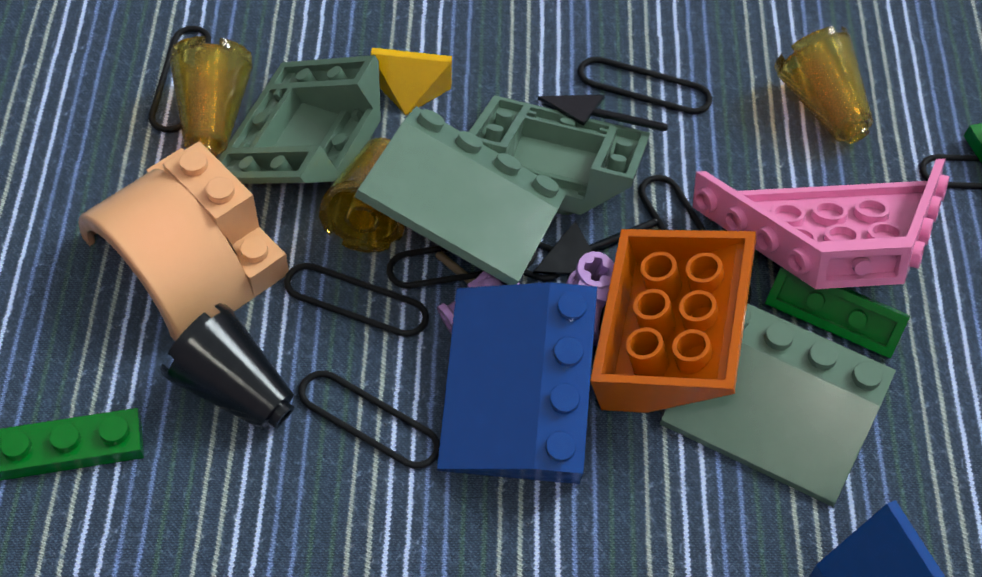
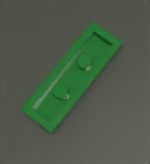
M783 267L780 268L765 304L890 359L910 319V315L848 288L814 289Z
M138 408L0 429V481L144 458L142 422Z

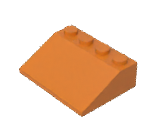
M621 229L590 379L601 410L649 413L735 394L757 237L756 231Z

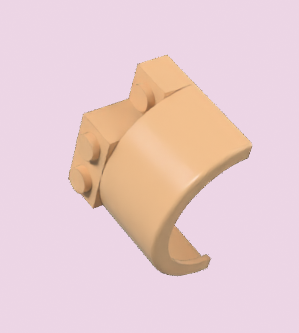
M200 141L185 150L180 148L146 169L147 174L82 213L79 217V229L85 242L89 246L95 243L94 235L99 234L117 251L152 298L174 341L204 312L211 318L220 313L215 305L219 303L226 304L233 311H236L284 278L289 271L286 253L259 227L253 194Z

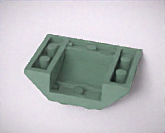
M375 55L282 62L218 160L242 184L345 181L381 121L378 59Z
M496 95L492 97L469 131L479 137L483 145L497 153H506L513 156L520 162L522 167L536 175H545L553 179L560 189L567 192L557 211L558 214L571 215L573 213L582 215L632 187L650 137L649 132L591 118L583 126L557 110Z

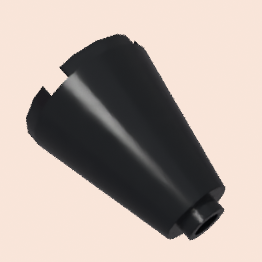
M219 303L215 307L220 313L211 318L204 312L175 341L168 352L174 361L170 368L162 364L161 373L170 382L261 430L266 429L270 425L276 429L293 412L294 406L290 402L294 394L234 311L226 304Z

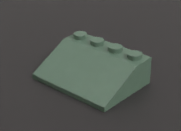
M416 106L402 122L354 197L508 285H515L521 279L567 192L560 189L559 185L550 177L536 175L525 169L513 156L506 153H497L483 145L482 140L473 133L459 131L448 125L438 113L428 109L422 110Z
M747 303L735 394L667 408L662 416L660 425L834 507L880 409L896 370Z

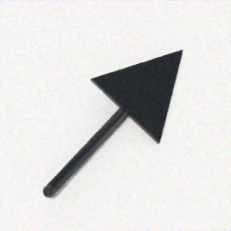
M605 95L538 96V100L583 126L591 116H596L659 131H666L668 129L666 123L598 109Z
M653 218L629 229L649 230L658 225V220ZM574 221L533 273L570 275L576 270L579 259L585 253L596 252L619 242L621 232L588 245L576 221Z

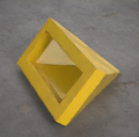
M372 47L371 55H375L379 61L380 89L405 115L411 113L416 106L421 107L451 89L452 56Z

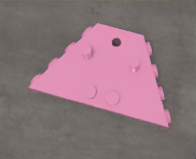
M936 159L928 181L736 191L710 173L698 171L695 176L692 207L727 231H756L755 249L814 289L897 285L905 283L910 267L917 269L920 267L925 245H928L933 223L937 220L941 201L945 198L950 176L942 175L945 159Z

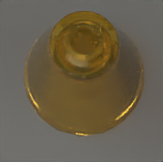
M834 26L826 27L812 32L792 44L791 47L794 53L786 60L781 54L775 62L774 68L778 77L836 141H846L848 144H852L865 138L870 133L868 128L873 124L874 120L851 35L846 27L842 26L841 32H837Z
M196 36L183 39L173 45L169 60L184 146L189 148L200 141L217 157L218 154L227 149L253 70L252 55L244 46L229 39L219 38L218 45L205 43L206 36Z
M374 138L369 140L326 191L321 200L319 219L324 230L330 236L333 231L343 239L341 245L349 249L365 253L382 252L389 249L392 242L397 239L399 241L404 234L406 226L354 197L358 188L390 142V139Z

